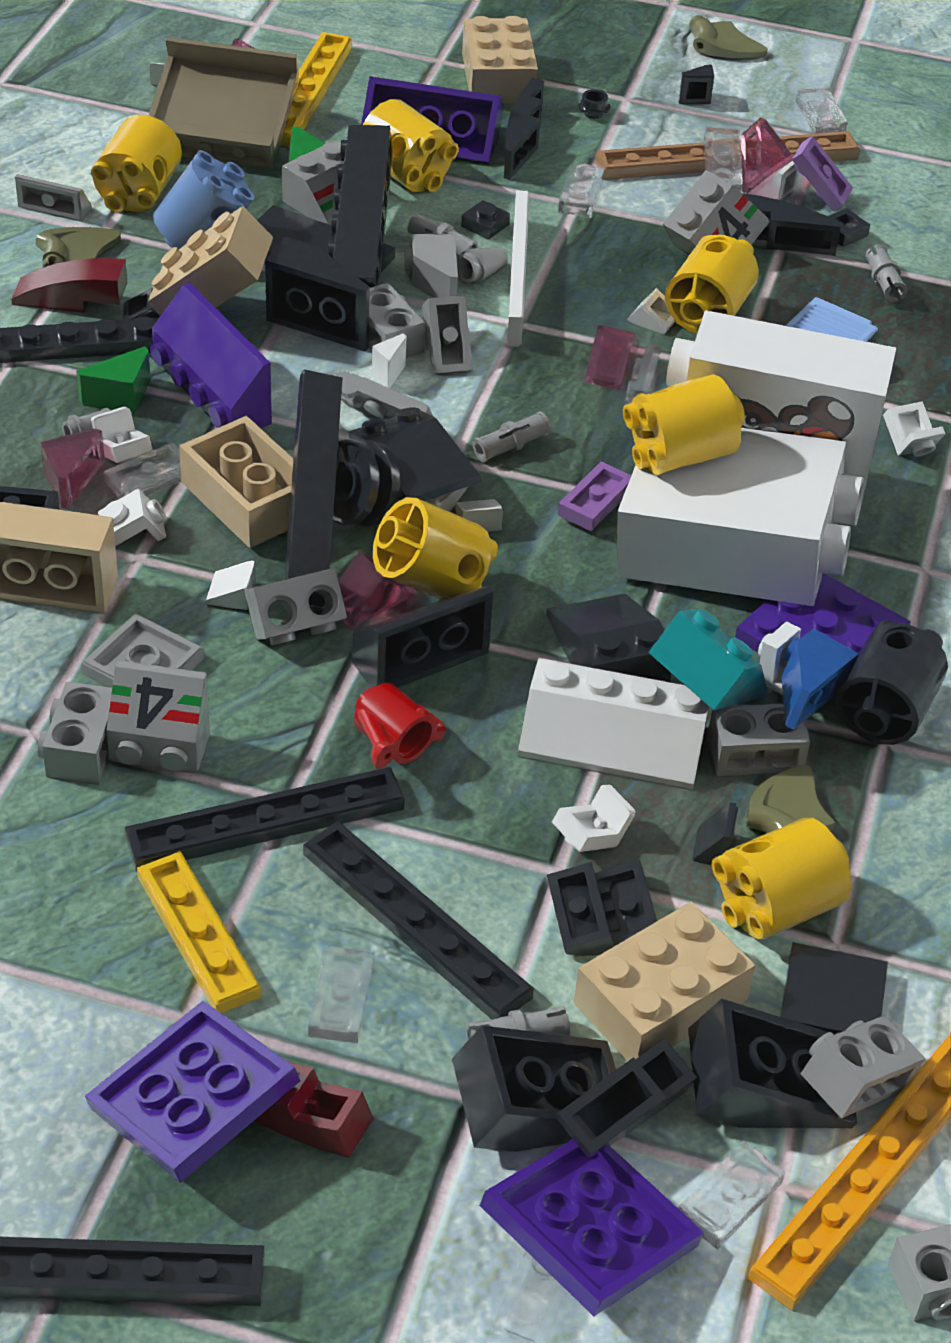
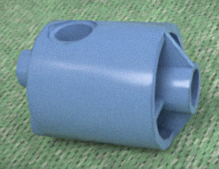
M198 151L153 214L154 223L164 236L166 243L171 248L177 247L180 249L186 245L189 238L195 232L201 229L205 232L211 228L217 218L223 213L229 212L232 214L242 206L247 209L255 197L243 180L245 176L244 171L233 162L224 164L214 159L207 152Z

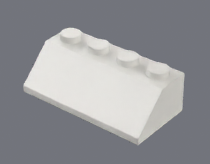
M538 658L529 690L518 756L693 790L709 706L685 685Z

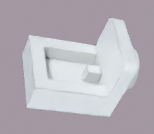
M923 401L888 408L883 414L898 456L913 453L915 457L929 454L936 449L935 445L946 434L943 427L932 428Z
M121 407L91 418L100 455L116 463L118 462L119 465H128L141 460L142 454L153 451L149 435L135 429L129 408Z
M139 488L121 499L109 503L105 508L98 511V514L101 516L113 517L115 546L144 529H147L157 541L166 538L163 523L166 520V514L162 506L156 499L150 500Z
M787 621L774 633L767 634L761 641L758 649L766 687L783 695L781 677L788 663L783 660V657L791 641L795 637L800 639L801 628Z
M602 785L591 805L559 808L552 823L565 836L566 842L579 852L614 848L618 846L634 818L635 809L611 785Z

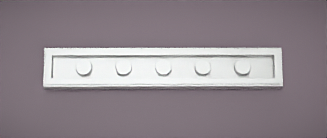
M516 190L507 332L508 347H520L522 345L530 194H528V191Z

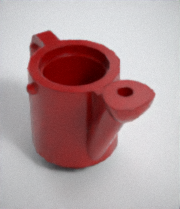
M391 683L368 688L360 695L355 704L354 726L370 740L373 746L371 760L376 769L387 766L393 759L398 764L414 761L423 754L432 741L441 740L446 731V727L441 720L422 705L415 703Z

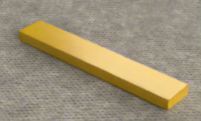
M322 32L298 71L299 80L281 145L290 146L292 126L305 130L352 49L351 37Z

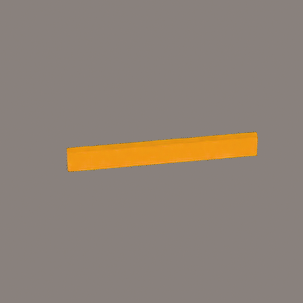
M951 1033L751 1267L748 1279L791 1311L951 1118Z

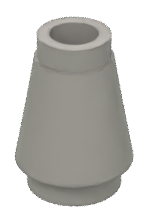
M499 246L466 249L457 257L458 276L463 282L478 284L505 267L508 263V255L504 248Z

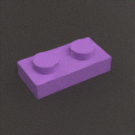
M811 136L802 142L792 161L796 164L799 173L805 176L815 188L819 198L826 202L830 209L834 211L844 205L853 187L815 138Z
M600 462L559 502L558 516L592 531L622 501L632 475L604 462Z

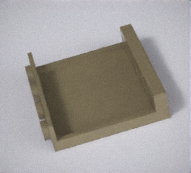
M166 37L165 42L168 56L149 116L162 120L173 129L180 140L183 157L194 158L197 152L202 150L220 162H233L240 165L273 169L299 80L297 54Z

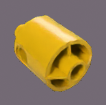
M390 99L379 104L370 112L363 125L391 126L393 146L391 177L412 192H423L426 190L435 192L441 187L444 175L459 152L458 144L453 141L449 133L403 101Z
M134 115L126 118L91 168L94 186L104 199L105 206L115 213L122 212L123 210L139 213L152 208L180 164L182 156L180 140L173 129L162 120L149 115Z
M706 235L701 238L666 287V306L677 324L689 332L698 334L705 310L732 316L736 315L756 285L759 274L757 261L753 255L754 249L748 241L743 239L737 240L726 235Z
M715 374L671 385L653 393L638 394L633 398L632 403L623 407L624 421L627 427L632 429L635 445L632 447L634 462L638 469L648 468L655 475H661L680 467L693 466L732 455L738 451L741 443V426L745 422L743 405L738 396L729 389L725 381Z
M410 497L396 502L385 514L377 529L373 543L375 568L383 577L438 599L482 588L481 583L487 575L490 563L495 559L498 552L497 542L490 539L488 532L481 525L418 498Z
M815 818L797 820L729 849L723 855L712 860V870L720 883L725 899L721 904V910L726 922L732 928L741 926L745 932L755 939H767L842 905L849 899L852 888L849 857L845 847L824 824Z

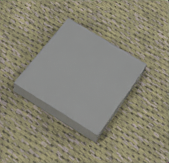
M135 613L81 662L82 674L106 687H112L117 660L192 671L204 659V648Z

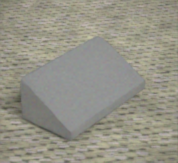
M19 174L15 176L18 207L83 221L92 210L91 203L81 188Z

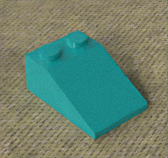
M697 608L679 611L649 653L713 710L762 698L767 692L762 665L751 657L753 655L752 649L743 641L727 636L719 629L720 622L708 611Z

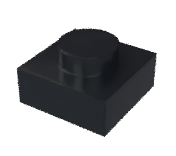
M484 200L462 214L461 227L488 240L510 225L509 212Z
M848 208L828 216L841 223L838 244L842 247L869 235L870 224Z

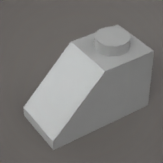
M412 234V247L405 248V270H411L413 286L434 298L457 296L458 270L455 234Z
M465 295L428 298L422 304V313L427 327L425 342L434 373L472 371Z

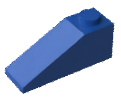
M812 629L800 639L795 637L789 644L783 660L788 662L781 677L785 725L794 730L834 697L859 653L815 629Z

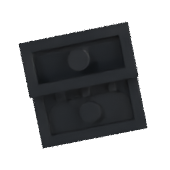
M640 860L596 873L592 862L547 874L563 947L567 955H601L657 922Z

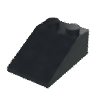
M285 237L265 259L266 321L366 352L369 348L370 287L320 247Z
M409 407L401 409L397 412V416L385 420L379 418L364 421L361 424L362 427L348 431L349 439L361 442L377 441L387 445L393 452L400 472L398 500L410 497L427 501L481 482L480 474L437 418L421 411L419 408Z
M626 594L547 609L546 615L570 664L670 683L671 672L649 653L665 629L658 618Z
M726 999L719 1000L688 1028L692 1071L697 1076L694 1081V1092L698 1116L739 1128L852 1129L858 1124L856 1112L840 1118L800 1074L812 1057L809 1053L810 1048L821 1036L828 1032Z
M481 1025L452 1058L474 1148L516 1152L565 1144L571 1141L572 1137L555 1116L616 1070L608 1041Z

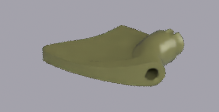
M696 15L689 22L691 32L696 38L693 42V47L699 53L716 57L743 59L762 58L767 55L768 48L741 33L731 21L710 22L707 18Z
M97 227L54 228L39 233L35 243L44 252L42 267L44 268L66 261L99 258L104 252L121 241V232L115 229Z
M799 765L770 777L754 791L748 808L746 827L760 830L767 834L802 818H815L831 831L834 829L835 821L827 814L817 799L812 769L808 765Z

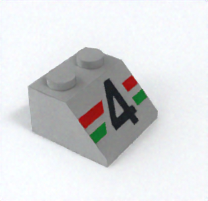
M333 140L283 165V202L306 217L331 225L332 214H338V211L335 210L334 195L335 189H341V186L338 185L337 177L338 164H344V161H341V144Z
M705 170L666 219L663 226L673 245L690 255L701 238L706 235H726L737 240H746L752 245L770 221L734 185Z
M117 660L106 730L109 761L198 774L210 736L207 673Z

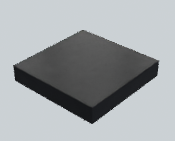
M792 942L780 1017L826 1032H832L833 1034L845 1031L859 1020L866 1023L882 1017L888 961Z

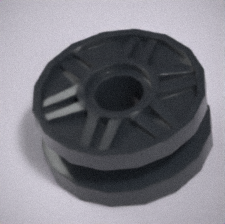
M355 439L338 441L333 521L341 525H379L385 514L398 501L400 472L395 455L387 445L377 441L361 442Z

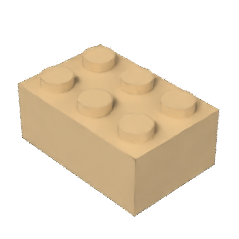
M477 16L473 19H464L462 55L468 90L499 95L502 98L503 104H515L518 96L532 77L537 79L538 73L527 18L508 16L506 18Z
M244 206L232 214L229 212L223 213L217 218L211 228L205 232L202 229L198 230L189 238L186 245L180 249L174 247L161 259L163 266L160 273L152 281L154 287L148 302L162 315L184 284L191 283L215 308L258 281L273 236Z
M244 416L179 445L181 483L249 548L288 530L293 458L251 419Z
M0 502V599L106 613L118 581L113 517Z
M691 901L579 967L574 1004L615 1049L629 1061L633 1057L635 1059L663 1038L672 1047L689 1037L688 1028L719 1000L726 999L738 1004L748 1001L755 964Z

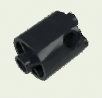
M887 620L881 621L866 639L857 658L837 690L835 704L838 715L846 726L861 738L877 744L895 745L908 741L917 732L946 677L948 662L946 653L942 649L943 640L941 636L930 629L922 630L909 624L894 623Z

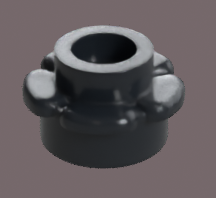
M597 89L585 91L582 94L581 103L578 104L579 110L584 112L586 117L592 119L601 118L603 113L610 111L611 107L608 104V95L604 91Z

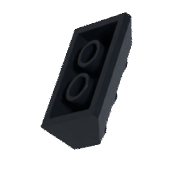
M489 586L464 591L353 632L352 663L370 687L391 683L399 688L488 654L494 591Z

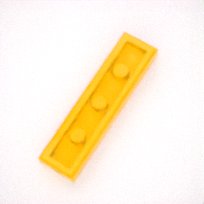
M181 851L137 867L140 883L210 1006L222 1014L261 998V986Z

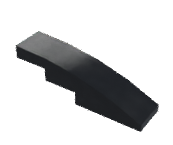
M532 77L518 96L511 110L506 128L504 179L510 180L538 149L544 93L543 80Z

